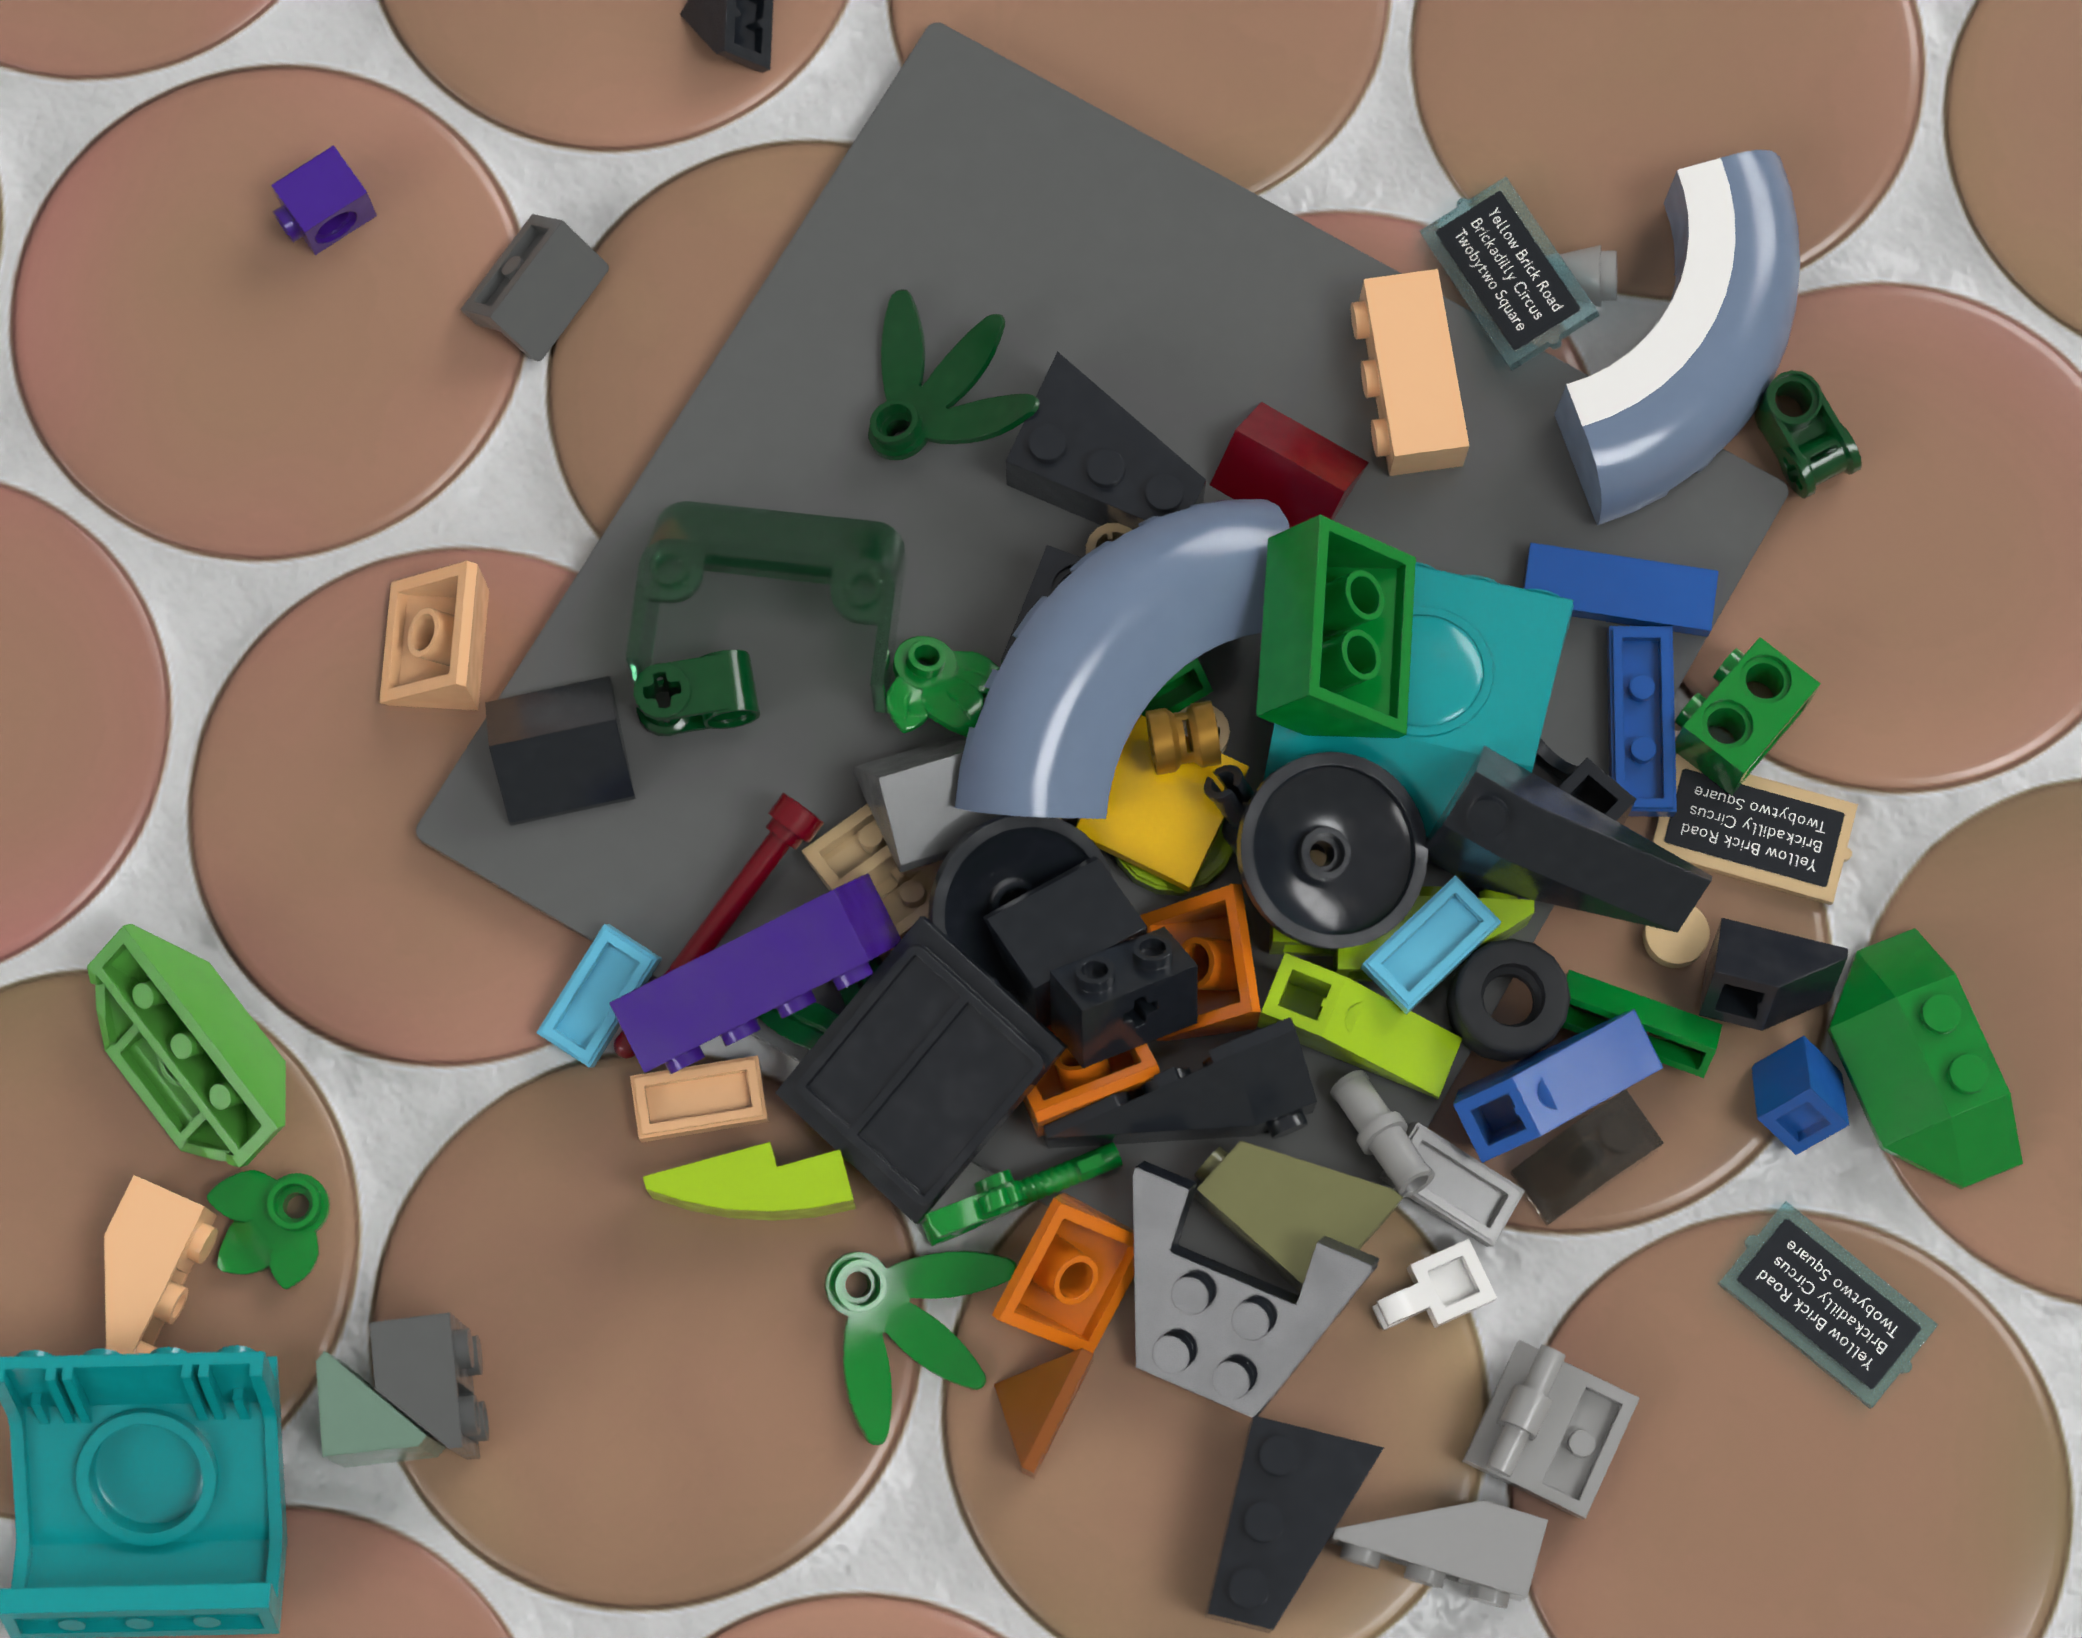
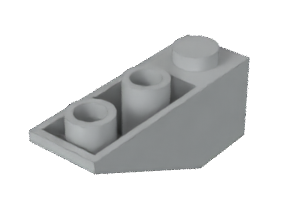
M1481 1500L1335 1528L1328 1542L1342 1546L1340 1558L1346 1561L1378 1569L1380 1560L1384 1559L1406 1566L1404 1578L1442 1589L1445 1579L1471 1586L1468 1598L1507 1609L1509 1598L1521 1601L1528 1596L1548 1520Z

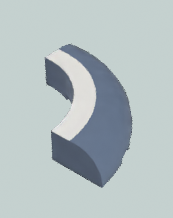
M1752 150L1736 153L1676 171L1663 203L1673 237L1674 276H1676L1668 308L1650 333L1628 354L1595 374L1565 386L1554 415L1597 525L1636 512L1666 496L1669 490L1676 487L1695 472L1700 473L1712 462L1714 456L1738 435L1751 419L1767 387L1776 375L1788 345L1796 313L1800 276L1799 227L1792 190L1781 157L1773 151Z

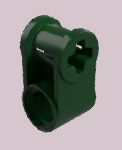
M1794 370L1780 373L1767 387L1755 411V420L1758 428L1776 455L1781 470L1793 491L1804 499L1815 494L1816 486L1842 472L1851 475L1861 470L1862 461L1858 447L1848 430L1838 420L1816 380L1802 371ZM1788 396L1794 399L1800 405L1802 416L1790 417L1783 414L1777 408L1775 397Z
M722 650L698 658L656 663L646 667L638 675L634 683L633 695L637 704L636 712L639 721L648 732L657 736H672L705 729L735 728L752 723L760 717L750 654L743 650ZM669 692L671 706L659 708L656 694Z

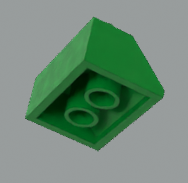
M1318 515L1269 537L1256 716L1305 736L1400 738L1407 735L1416 557L1322 515Z

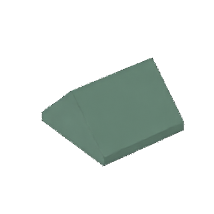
M326 1351L316 1360L322 1457L347 1468L437 1458L446 1448L419 1424L377 1392L371 1384L347 1364Z

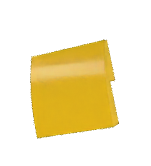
M1140 715L1123 747L1115 769L1109 793L1106 819L1080 818L1076 828L1086 834L1099 849L1189 892L1225 819L1215 803L1205 794V780L1207 777H1210L1215 781L1220 790L1224 791V786L1214 775L1213 771L1224 765H1234L1242 771L1244 778H1246L1249 766L1221 753L1220 765L1202 768L1193 762L1181 764L1176 772L1156 775L1149 745L1146 717ZM1185 736L1187 753H1191L1188 737Z

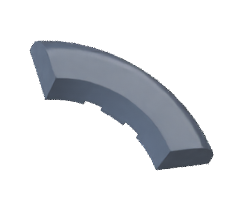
M1228 499L1190 505L1189 508L1161 517L1153 516L1138 523V528L1123 534L1114 541L1104 542L1069 569L1071 574L1057 586L1049 597L1042 596L1026 614L1013 634L1016 640L1010 647L1000 669H993L984 687L989 689L976 727H969L959 768L955 808L980 813L1021 817L1106 819L1109 793L1123 747L1136 721L1152 698L1176 673L1203 653L1225 642L1246 635L1262 633L1268 538L1290 528L1288 520L1280 507L1265 499Z

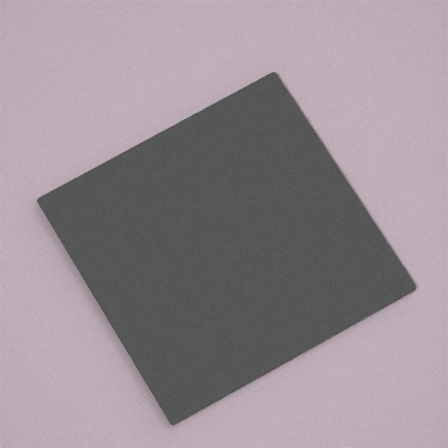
M935 22L930 24L922 34L497 699L610 676L636 799L510 826L489 749L487 719L485 718L418 823L416 834L425 845L592 942L604 924H610L662 958L652 974V977L655 979L664 975L770 831L765 826L772 818L768 812L783 792L819 817L824 824L810 843L803 840L797 850L792 847L789 848L716 948L829 892L801 850L867 804L853 774L854 766L960 735L948 730L929 717L923 725L908 733H902L894 724L887 712L886 694L896 679L893 671V659L899 645L905 640L916 636L934 637L947 644L952 651L977 652L1001 667V658L1046 546L1049 545L1083 558L1086 555V544L1089 536L1096 528L1102 526L1006 485V459L1023 423L1000 436L975 443L938 444L928 441L921 451L903 460H888L879 456L874 451L868 437L870 418L874 410L887 401L881 369L883 325L889 299L892 294L900 289L908 290L912 295L922 324L925 343V368L922 386L952 348L981 320L992 314H1001L1005 319V328L1001 341L989 366L973 388L952 407L981 399L1011 394H1030L1036 397L1058 351L1206 479L1203 502L1206 503L1232 499L1209 486L1236 428L1260 402H1263L1369 462L1335 517V522L1416 557V562L1430 565L1437 570L1459 575H1479L1490 578L1500 584L1522 589L1530 543L1717 570L1719 573L1712 622L1713 628L1789 493L1788 486L1782 480L1722 449L1700 473L1695 472L1676 487L1669 490L1668 494L1636 512L1597 525L1554 415L1566 384L1589 377V375L1530 343L1514 351L1497 325L1444 296L1445 312L1469 440L1464 465L1460 467L1389 476L1386 456L1376 457L1374 453L1371 420L1379 419L1376 397L1366 398L1363 390L1361 361L1369 360L1366 340H1356L1351 320V302L1359 301L1364 279L1402 273L945 24ZM907 429L898 431L894 436L902 434ZM1571 616L1541 739L1554 753L1565 761L1579 766L1588 757L1609 775L1606 632L1609 626L1632 625ZM1673 632L1674 695L1707 637ZM1262 633L1246 635L1225 642L1197 657L1213 691L1194 702L1210 700L1213 706L1223 712L1228 720L1230 729L1228 745L1224 755L1249 766L1245 780L1254 792L1264 780L1275 724L1256 716ZM722 650H743L750 654L760 709V717L754 722L735 728L705 729L672 736H657L648 732L641 725L637 716V704L633 694L634 683L638 675L646 667L656 663L698 658ZM918 660L924 666L933 665L930 662ZM669 692L656 694L659 708L671 706ZM1185 727V729H1184V733H1185V734H1187V728H1186V727ZM1067 822V823L1073 825L1074 827L1077 826V824H1075V823H1073V822ZM1316 843L1312 845L1310 851L1319 850L1325 854V850L1321 845ZM1100 849L1109 865L1113 879L1139 915L1230 884H1242L1260 1010L1262 1011L1284 955L1269 954L1271 924L1259 913L1248 896L1241 879L1235 852L1225 871L1206 888L1183 896L1155 894L1134 884L1118 866L1115 856ZM1428 860L1422 887H1443L1455 875ZM1457 877L1477 898H1479V892L1485 890L1474 887ZM1009 891L1003 895L1000 907L1016 899L1014 891ZM1534 900V914L1527 926L1507 939L1514 938L1533 943L1554 905ZM1293 955L1333 971V956ZM877 956L876 959H877L878 964H879V966H880L881 963H882V960L879 958V956ZM1465 960L1411 1010L1455 1035L1457 1034L1450 1024L1446 1002L1451 980ZM1498 977L1485 988L1484 1005L1490 1016L1495 1011L1513 977ZM833 980L812 989L817 1000L816 1003L832 1010L839 1015L846 1007L840 990H837ZM1355 981L1391 1000L1373 981ZM756 1017L761 1029L751 1035L798 1062H801L810 1051L779 1035ZM1257 1027L1255 1030L1172 1041H1157L1156 1039L1147 1043L1158 1063L1160 1072L1172 1067L1177 1069L1190 1067L1193 1073L1204 1068L1202 1062L1211 1057L1209 1050L1262 1028ZM1461 1042L1439 1099H1436L1300 1044L1317 1099L1313 1113L1305 1115L1308 1125L1276 1139L1271 1138L1268 1130L1250 1137L1117 1144L1116 1147L1123 1166L1037 1201L1049 1207L1054 1197L1065 1192L1133 1229V1173L1137 1165L1147 1161L1197 1182V1189L1202 1182L1194 1175L1208 1157L1220 1146L1229 1153L1240 1140L1393 1189L1392 1186L1379 1179L1383 1168L1374 1155L1364 1154L1356 1140L1359 1133L1338 1102L1330 1095L1331 1088L1340 1078L1348 1073L1363 1070L1391 1112H1399L1408 1127L1410 1123L1418 1122L1428 1128L1472 1050ZM1022 1101L971 1163L992 1175L1010 1169L1015 1181L1029 1177L1049 1167H1054V1165L1103 1145L1048 1149L1044 1137H1037L1024 1101ZM1194 1193L1179 1240L1180 1246L1300 1296L1296 1289L1194 1199Z

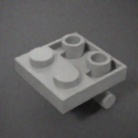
M1519 1340L1512 1351L1462 1462L1583 1520L1590 1510L1640 1398L1565 1362L1566 1356L1554 1348L1541 1345L1540 1349Z

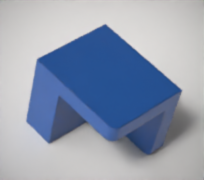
M1805 1036L1798 1038L1753 1065L1752 1078L1757 1119L1795 1155L1849 1126L1843 1075Z

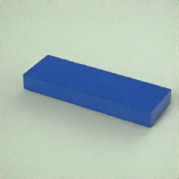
M1530 543L1523 589L1547 590L1560 597L1572 599L1574 605L1572 617L1632 626H1673V632L1708 637L1712 630L1719 571Z
M1609 626L1606 632L1609 776L1637 799L1628 816L1674 817L1677 812L1673 626Z

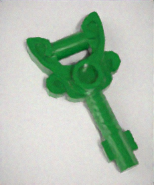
M1111 1142L1021 1180L1014 1181L1010 1169L1004 1170L974 1183L977 1195L925 1214L926 1220L921 1225L931 1246H936L1017 1211L1038 1199H1043L1063 1189L1065 1190L1078 1183L1123 1166L1116 1145L1114 1142Z

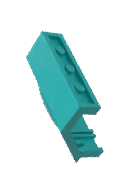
M1416 562L1407 735L1400 738L1305 736L1274 724L1264 780L1288 762L1315 753L1341 752L1365 758L1388 771L1406 789L1419 810L1426 836L1428 837L1484 746L1529 772H1533L1560 656L1574 607L1573 600L1560 597L1547 590L1522 589L1497 583L1487 577L1459 575L1437 570L1430 565Z
M233 1345L223 1347L218 1352L188 1353L180 1348L161 1347L152 1350L150 1354H120L114 1350L98 1348L88 1350L83 1355L53 1356L45 1351L26 1350L17 1353L14 1357H0V1403L7 1415L10 1428L16 1525V1550L11 1588H0V1620L10 1638H116L280 1634L288 1538L278 1356H266L265 1351H255L249 1347Z

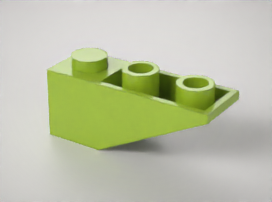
M1285 953L1257 1025L1259 1028H1264L1291 1017L1300 1044L1436 1099H1439L1462 1041L1461 1037L1412 1011L1406 1015L1393 1001L1348 977L1288 953Z

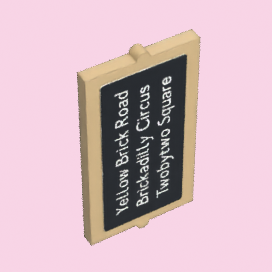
M1676 754L1677 812L1674 817H1658L1652 842L1697 868L1824 904H1833L1843 863L1847 862L1852 856L1848 843L1858 804L1751 774L1731 796L1679 754Z

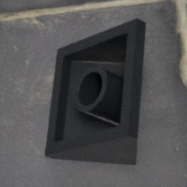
M610 676L485 702L489 749L510 826L636 799Z
M1096 856L1089 858L983 916L1024 1007L1046 1027L1051 1025V970L1147 934L1146 924L1101 860Z

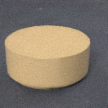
M1694 907L1678 933L1644 925L1642 933L1643 944L1649 956L1658 964L1669 968H1682L1694 963L1706 949L1710 937L1708 922L1703 913L1696 907Z

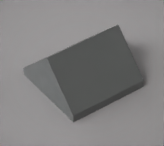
M957 735L854 766L853 774L900 873L944 860L955 844L975 827L993 818L1003 816L955 808L959 768L967 739L965 736Z

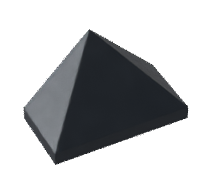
M774 0L687 1L680 15L717 55L761 73L770 70Z

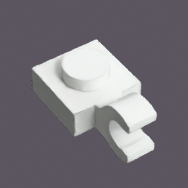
M1466 1239L1410 1264L1407 1267V1271L1414 1285L1378 1300L1377 1304L1372 1306L1383 1331L1424 1311H1427L1434 1328L1494 1302L1497 1296L1470 1240Z

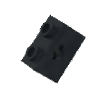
M1165 927L1051 970V1029L1068 1046L1067 1049L1082 1068H1086L1197 1023L1198 965Z

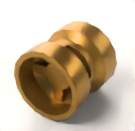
M1210 700L1191 703L1187 710L1172 713L1166 708L1146 711L1149 745L1156 775L1176 772L1181 764L1194 762L1202 768L1221 764L1218 728ZM1185 721L1191 753H1187L1186 738L1182 723Z

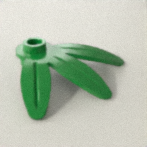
M944 1251L913 1257L886 1268L877 1257L869 1253L849 1252L840 1256L831 1264L825 1277V1293L830 1304L838 1312L847 1316L843 1338L844 1382L853 1415L868 1443L872 1445L883 1444L888 1437L891 1421L892 1383L889 1359L882 1335L884 1332L911 1359L940 1378L972 1390H979L985 1386L986 1375L969 1349L944 1324L926 1311L910 1303V1299L952 1298L999 1286L1010 1281L1016 1270L1017 1265L1013 1259L979 1251ZM854 1272H862L867 1278V1289L862 1295L852 1297L846 1290V1279Z

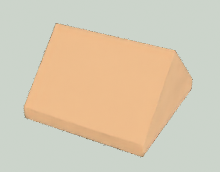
M464 561L391 582L379 703L389 706L478 710L489 588L478 564Z

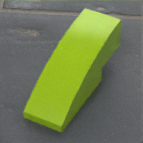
M770 1142L643 1176L646 1190L652 1199L689 1211L726 1218L775 1221L815 1218L856 1209L841 1150L778 1166Z

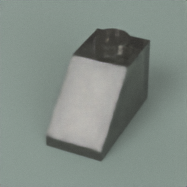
M1625 1089L1571 1125L1511 1170L1510 1174L1519 1187L1525 1190L1524 1194L1546 1226H1548L1653 1156L1664 1142Z

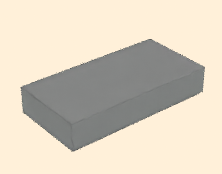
M1418 1122L1410 1123L1406 1134L1426 1164L1433 1169L1435 1176L1429 1185L1409 1198L1486 1247L1494 1246L1525 1190ZM1383 1170L1379 1179L1395 1188L1394 1184Z

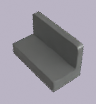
M532 214L460 310L476 325L501 331L528 358L541 361L606 275L609 266L563 220Z

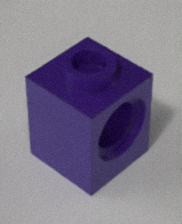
M334 145L271 185L281 205L273 211L277 221L293 243L303 237L315 255L377 216L367 191Z

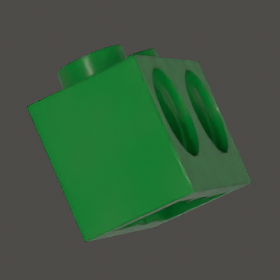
M1761 637L1745 654L1735 648L1713 676V679L1720 684L1707 699L1700 693H1696L1675 719V723L1682 728L1675 741V752L1731 796L1804 712L1821 684ZM1759 682L1764 684L1772 692L1773 698L1764 699L1755 696L1750 692L1746 683ZM1719 726L1727 729L1733 735L1735 742L1730 744L1718 742L1710 735L1708 727Z

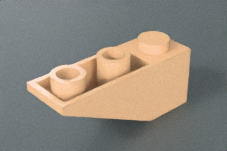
M135 1175L104 1234L106 1349L114 1350L120 1354H150L152 1350L157 1349V1347H154V1344L165 1322L169 1324L174 1323L186 1303L189 1290L183 1285L194 1263L202 1264L206 1260L214 1246L218 1229L213 1227L217 1215L205 1206Z

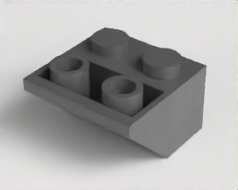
M450 1312L370 1322L375 1390L453 1452L466 1460L479 1459V1442L489 1440L485 1401H477L473 1386V1376L483 1374V1359L479 1336H471L470 1329Z

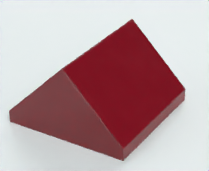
M1260 402L1236 428L1209 486L1232 499H1265L1278 505L1291 528L1318 515L1334 521L1369 462L1265 403Z

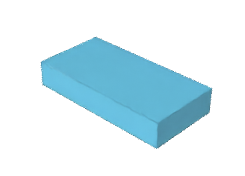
M1454 876L1362 964L1361 969L1407 1015L1499 927L1501 921Z
M604 924L536 1033L587 1067H595L620 1027L609 1002L647 984L662 958L610 924Z

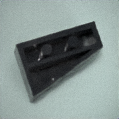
M1057 351L1036 396L1040 402L1039 408L1034 415L1024 421L1006 459V485L1099 525L1119 523L1132 530L1139 527L1138 523L1153 516L1161 517L1189 508L1190 505L1203 503L1206 479Z
M1253 1416L1248 1428L1205 1618L1265 1633L1272 1632L1384 1447Z

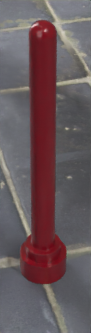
M783 792L768 812L772 818L765 827L770 832L664 975L714 950L789 848L792 847L797 850L803 840L810 843L824 822ZM622 1030L614 1041V1050L621 1058L628 1059L634 1057L635 1054Z

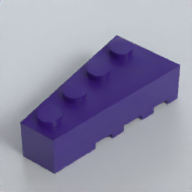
M867 873L609 1002L643 1072L646 1073L665 1063L669 1073L672 1074L704 1058L705 1055L700 1045L718 1036H721L727 1047L757 1032L761 1028L756 1017L774 1008L777 1009L781 1019L817 1002L812 989L830 980H833L839 991L873 974L868 961L894 948L900 942L901 937Z

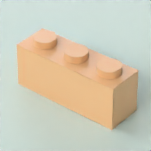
M1438 269L1364 279L1359 301L1351 302V320L1355 339H1365L1369 360L1361 361V378L1365 397H1376L1379 419L1371 420V435L1375 456H1386L1389 476L1463 466L1469 449V440Z

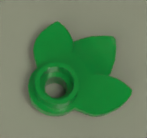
M916 636L909 638L899 645L894 655L893 671L896 679L886 694L887 712L902 733L915 730L923 725L929 717L948 730L967 737L969 727H976L984 705V698L987 697L989 689L984 687L992 670H999L1000 667L989 658L977 652L952 651L947 644L934 637ZM918 660L927 661L932 663L933 665L924 666L920 664Z
M249 1170L226 1178L208 1193L207 1200L221 1214L234 1221L228 1228L221 1244L217 1261L218 1269L235 1275H250L262 1272L270 1267L276 1281L286 1290L297 1285L312 1272L319 1257L317 1232L325 1224L330 1212L329 1195L318 1180L302 1173L288 1174L276 1180L260 1171ZM296 1196L307 1197L309 1208L306 1214L300 1218H291L287 1212L290 1200Z

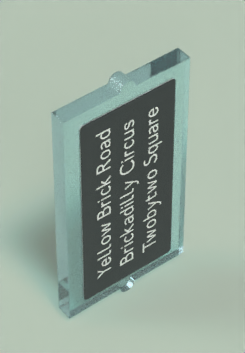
M1507 177L1502 178L1469 200L1465 198L1459 199L1457 201V208L1420 230L1423 239L1511 371L1549 347L1552 349L1560 348L1562 339L1600 316L1598 310Z
M1787 1201L1781 1205L1757 1236L1750 1235L1745 1239L1744 1245L1747 1249L1718 1283L1719 1286L1869 1409L1874 1407L1900 1373L1906 1374L1912 1370L1910 1360L1938 1326L1930 1317Z

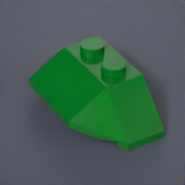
M1916 928L1856 951L1827 1031L1880 1149L1921 1170L1943 1178L1945 1182L1960 1189L2022 1165L2023 1160L2011 1093L1956 973Z

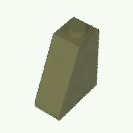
M1241 1140L1229 1153L1221 1146L1218 1147L1194 1175L1202 1182L1196 1189L1194 1199L1299 1293H1301L1316 1244L1320 1239L1327 1236L1360 1250L1398 1208L1403 1199L1392 1188Z

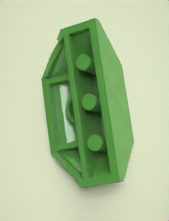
M133 924L122 926L87 965L90 983L95 984L96 1012L105 1052L180 1151L212 1160L225 1161L228 1165L239 1168L248 1165L285 1126L286 1061L210 962Z

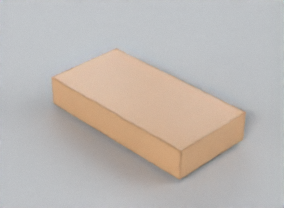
M758 1055L688 1066L672 1074L668 1070L630 1076L638 1136L641 1143L769 1122Z

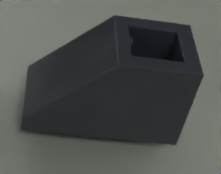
M1721 918L1705 964L1699 1016L1763 1031L1830 1002L1848 958V948Z

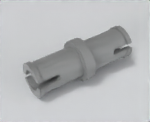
M1363 1070L1353 1071L1340 1078L1331 1088L1330 1095L1338 1102L1359 1133L1356 1141L1364 1154L1374 1155L1394 1184L1396 1192L1403 1198L1410 1197L1423 1190L1434 1179L1435 1172L1426 1164L1407 1136L1408 1125L1399 1112H1391Z

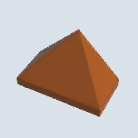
M1081 1348L994 1384L1022 1473L1035 1478L1093 1362V1353Z

